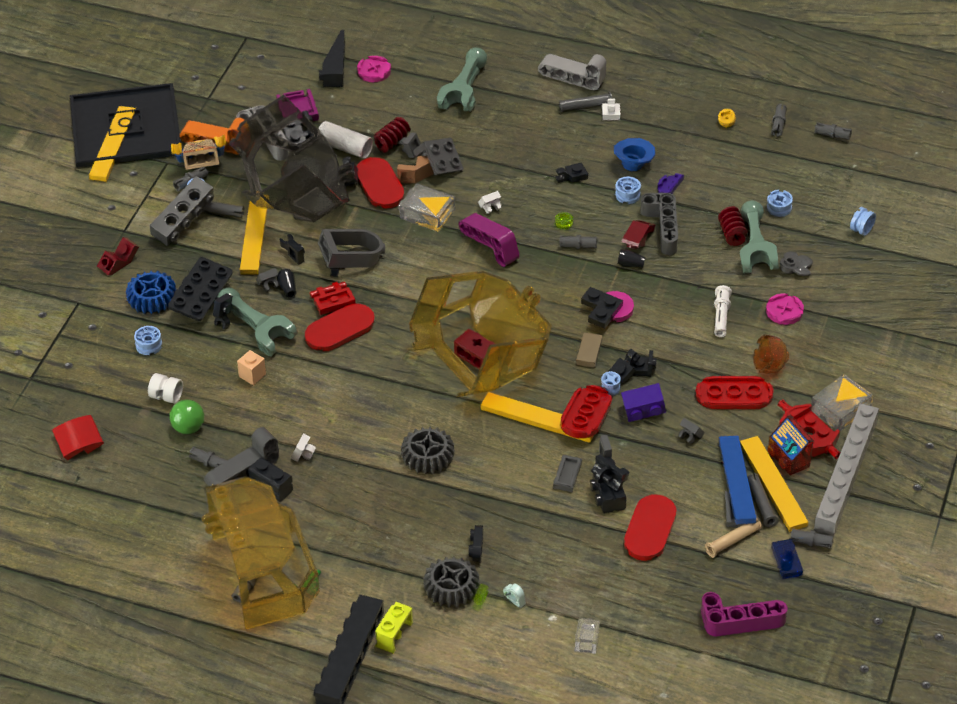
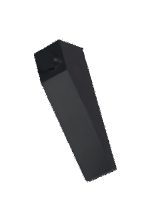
M341 30L323 61L322 70H319V80L323 81V87H344V30Z

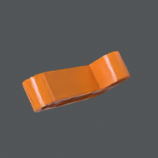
M235 118L230 128L188 121L179 136L184 143L211 139L216 144L214 137L225 135L227 145H225L224 152L242 154L250 140L248 123L242 118Z

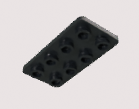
M200 257L187 277L183 279L179 289L175 291L173 298L168 304V308L194 320L202 321L215 302V299H217L218 293L232 276L233 270Z

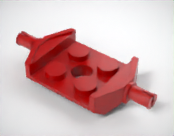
M784 399L778 402V406L785 411L779 426L786 418H789L808 440V444L803 448L808 455L815 457L829 452L835 459L839 458L841 452L834 446L838 441L840 431L837 429L834 432L811 411V404L792 407ZM805 432H811V433H813V435H809V434L806 435V434H804V433H805Z

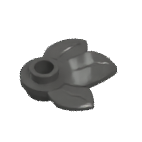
M789 251L784 254L779 264L781 271L784 273L792 274L795 272L801 276H809L811 272L807 268L812 265L813 261L807 256H798L796 252Z

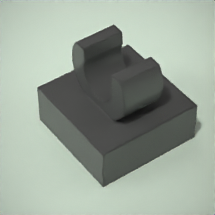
M410 133L407 138L404 137L399 142V144H403L402 152L407 153L408 158H414L413 150L421 145L417 133Z
M276 268L260 273L256 278L258 286L263 285L266 292L269 291L268 283H272L274 288L278 287V281L276 280L278 272Z
M685 418L680 423L683 429L679 432V437L683 439L686 434H689L687 442L690 444L694 442L695 436L701 439L705 433L700 427Z

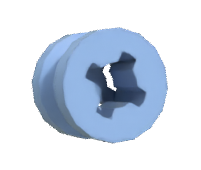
M609 371L601 377V387L605 388L611 396L617 395L620 392V375Z

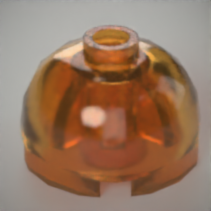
M766 334L758 339L759 348L754 350L755 368L760 369L758 372L766 374L780 371L789 360V352L784 341L778 337Z

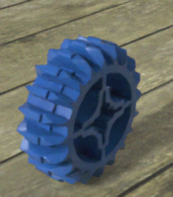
M151 270L150 273L143 272L142 275L137 274L136 278H131V282L128 283L126 288V296L132 309H136L137 312L142 311L143 314L150 312L152 315L153 312L166 311L177 289L174 280H172L171 276H167L166 272L161 274L158 270L156 273H153Z

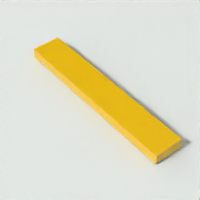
M119 106L117 111L132 110L136 108ZM116 113L110 125V129H112L110 134L127 132L128 127L119 126L118 121L123 117H128L132 120L134 113ZM128 119L120 121L121 125H128L130 123ZM107 132L97 158L117 155L125 135L109 136ZM114 159L95 161L90 171L89 179L107 182L115 164Z
M269 194L250 195L240 274H259Z
M491 392L487 393L481 404V410L569 436L560 427L562 416L560 413ZM592 436V437H589V438H575V439H579V440H582V441H585V442L590 443L591 440H592V438H593V436Z
M755 436L741 440L740 445L754 472L759 475L762 486L788 531L791 532L793 528L798 530L808 527V520L760 438Z

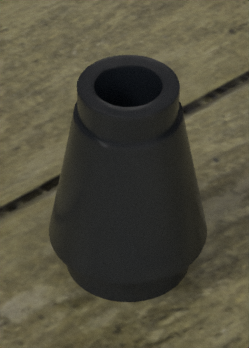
M621 249L617 264H621V267L643 268L645 257L628 249Z
M290 269L279 271L277 281L286 297L295 296L297 292L294 273Z

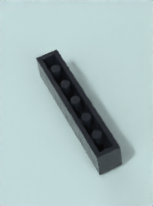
M359 594L357 601L352 603L351 614L349 618L346 617L343 624V632L337 636L335 650H331L328 658L329 663L327 667L322 669L321 681L314 687L313 696L316 697V704L345 703L375 635V630L383 617V600Z

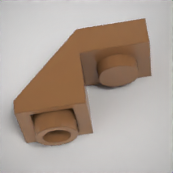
M418 156L416 166L398 164L397 176L400 183L416 184L434 174L430 161L425 156Z

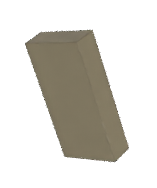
M583 333L576 365L595 368L602 343V335Z

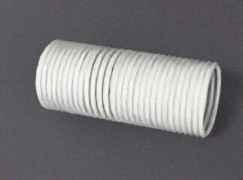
M324 121L317 132L318 142L362 159L368 157L372 150L373 140L371 137L328 121Z

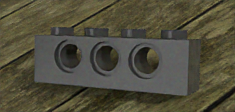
M195 176L150 224V234L166 246L171 242H175L179 237V233L189 227L192 219L201 214L206 204L209 205L213 201V187Z

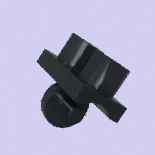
M601 454L596 455L595 465L591 470L596 475L595 481L599 484L605 482L616 491L621 490L623 482L628 479L629 471L625 468H618L615 465V460L611 457L605 458Z

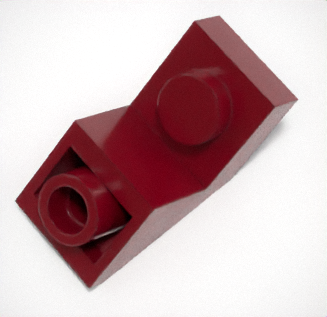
M633 220L622 238V242L632 249L645 246L648 232H654L656 225L641 220Z
M123 237L115 253L105 250L97 267L111 276L132 262L139 246L130 239Z

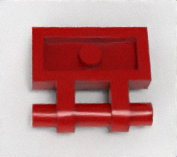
M345 281L340 283L334 282L332 285L324 288L322 286L317 287L316 290L309 292L311 299L314 298V304L320 315L339 310L350 304H356L355 297Z

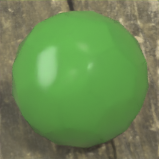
M193 400L177 402L170 411L172 427L182 434L197 432L204 423L203 408Z

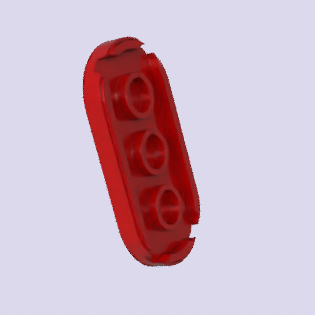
M372 157L364 159L357 164L358 181L372 205L389 209L401 203V200L404 199V188L386 160Z
M363 304L347 305L311 323L305 330V341L310 348L317 351L318 349H323V351L333 350L370 331L374 323V312Z
M709 376L696 385L695 396L702 406L709 409H761L771 403L774 390L769 382H765V379L758 376Z
M588 385L583 389L582 387L578 388L561 416L560 427L562 431L574 438H589L597 434L611 408V395L608 394L605 388L596 385Z
M653 494L643 497L637 503L624 538V547L631 557L648 561L652 560L653 557H659L664 552L676 519V506L671 499L663 495Z

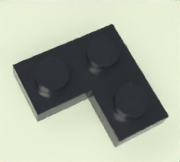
M590 287L582 296L581 304L594 309L588 316V322L605 329L623 306V300Z

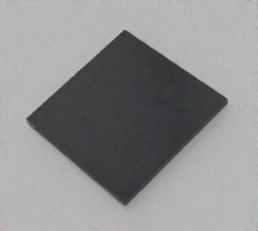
M173 83L70 95L76 168L93 166L95 161L114 159V163L175 156L171 152V144L181 143V139L179 137L180 131ZM119 106L136 108L132 110L117 111ZM116 113H134L132 120L128 117H123L118 121L119 126L128 127L127 132L110 134V131H112L110 125ZM128 119L130 123L128 125H121L120 121ZM107 132L109 136L125 135L117 155L97 158Z

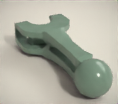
M478 47L470 49L466 54V64L459 76L452 83L441 87L437 95L439 109H447L453 103H462L463 111H472L476 101L471 86L475 77L480 72L479 69L484 67L487 62V54L483 49Z
M747 201L742 205L740 211L742 219L748 223L750 229L749 243L740 250L743 274L751 273L752 266L759 262L767 263L770 270L779 269L777 247L775 244L765 241L759 229V221L764 215V209L757 201Z
M224 288L218 293L217 298L226 293L233 296L231 311L255 330L258 347L266 355L272 356L277 352L273 342L274 338L284 336L292 339L298 334L295 325L283 315L267 316L252 309L241 299L237 290Z

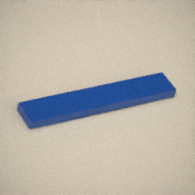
M719 436L718 442L735 524L756 523V514L739 436Z

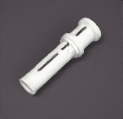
M724 285L718 286L715 289L716 300L714 301V307L716 308L714 334L717 337H724L726 335L727 312L731 306L729 297L732 294V290Z

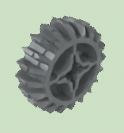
M422 426L421 430L414 429L413 433L408 432L407 437H404L401 445V457L410 470L415 469L417 473L423 471L424 474L427 472L434 474L435 470L441 472L442 468H447L448 463H452L454 443L445 430L440 432L438 427L434 430L431 426L429 429H424Z
M445 556L443 561L437 559L436 563H431L430 568L426 569L423 578L424 590L427 592L428 598H432L433 603L439 601L440 606L447 604L448 608L454 604L458 608L459 603L466 605L467 600L472 601L473 596L477 595L480 586L479 574L475 566H471L470 561L464 562L463 557L459 560L455 556L452 559H448Z

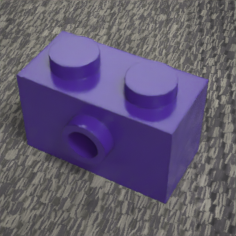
M659 383L621 392L628 422L667 413Z

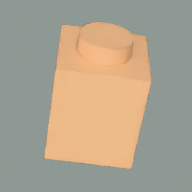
M251 350L237 361L239 377L252 385H255L266 375L265 359Z

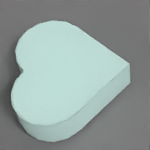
M509 584L503 589L506 598L521 609L526 604L525 594L519 585Z

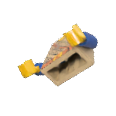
M225 135L214 137L216 144L211 139L198 140L186 143L184 149H182L181 143H172L171 152L179 162L185 163V168L188 170L218 165V157L224 154V148L227 143Z

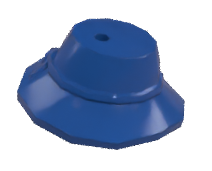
M628 138L619 141L613 147L614 154L622 161V166L629 171L640 170L645 163L650 162L655 157V147L649 141L641 138Z

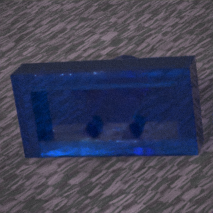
M792 539L772 542L771 548L782 578L803 576V568Z

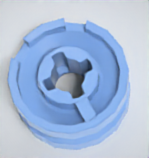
M622 177L616 182L615 195L619 202L633 204L640 199L641 184L638 179Z
M779 190L770 192V195L767 197L768 212L778 217L790 214L792 211V195L785 190L783 192H779Z
M860 207V211H856L851 220L850 229L855 232L859 231V234L865 236L871 231L876 221V213L868 212L866 208Z
M144 326L135 332V346L140 354L150 355L149 353L153 352L156 354L161 350L162 340L158 328Z

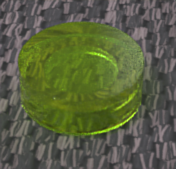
M567 212L558 213L555 216V225L560 229H568L573 225V216Z
M480 584L474 597V603L483 605L489 592V586Z

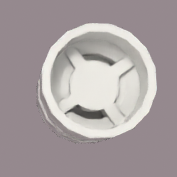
M158 373L151 377L148 386L149 397L158 400L163 398L164 401L174 404L180 400L183 392V381L174 377L168 379L166 375Z

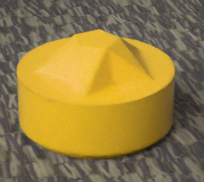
M731 109L720 111L718 121L721 126L731 127L736 122L734 111Z

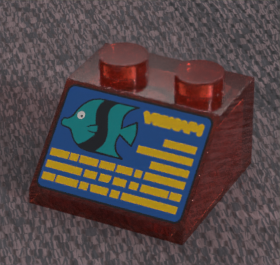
M790 414L769 436L767 448L769 454L772 457L774 456L779 462L780 467L791 476L810 467L813 439Z

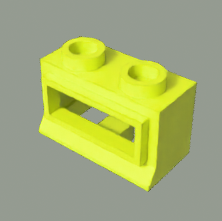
M399 602L390 607L375 630L377 640L375 647L394 654V639L399 640L402 638L400 628L403 623L409 626L413 624L412 607Z

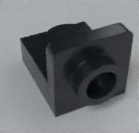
M649 350V357H640L632 366L636 370L632 375L652 376V369H656L657 358L653 357V350Z

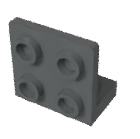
M452 138L425 141L413 150L415 157H428L435 175L459 172L464 169Z

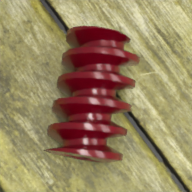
M402 117L394 118L393 121L374 134L376 147L381 152L387 153L402 138L408 136V133L411 131L410 125Z
M735 206L723 209L718 215V220L727 244L730 246L742 245L746 240L747 229L740 210Z

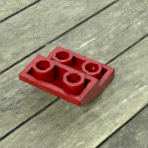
M91 415L69 420L52 429L66 460L71 459L83 450L88 454L104 444Z

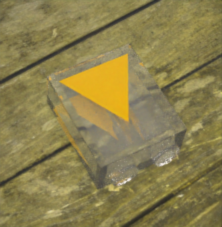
M416 183L408 191L405 199L399 203L400 219L439 232L455 210V196Z
M843 374L812 397L811 411L827 422L829 426L842 431L853 422L860 403L872 406L873 394Z

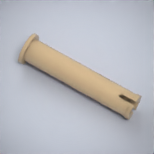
M761 522L743 524L711 543L707 542L705 544L706 552L710 557H716L717 553L762 528Z

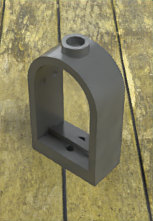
M322 229L318 240V245L328 268L372 267L377 264L380 254L385 253V244L381 238L375 233L364 229ZM336 245H359L371 251H338Z

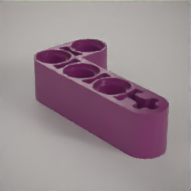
M473 213L459 221V228L464 235L493 248L496 261L501 267H505L519 259L517 241L510 229L477 213Z
M707 592L702 597L701 616L705 630L711 636L783 627L786 623L788 608L786 603L781 600L723 607L721 598L717 593Z

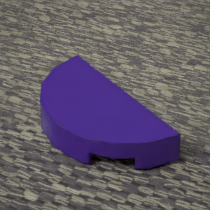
M675 173L673 176H663L658 182V193L673 194L684 180V175Z

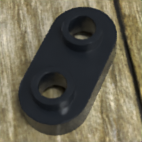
M475 525V529L470 531V541H473V545H469V557H472L475 562H481L483 525Z

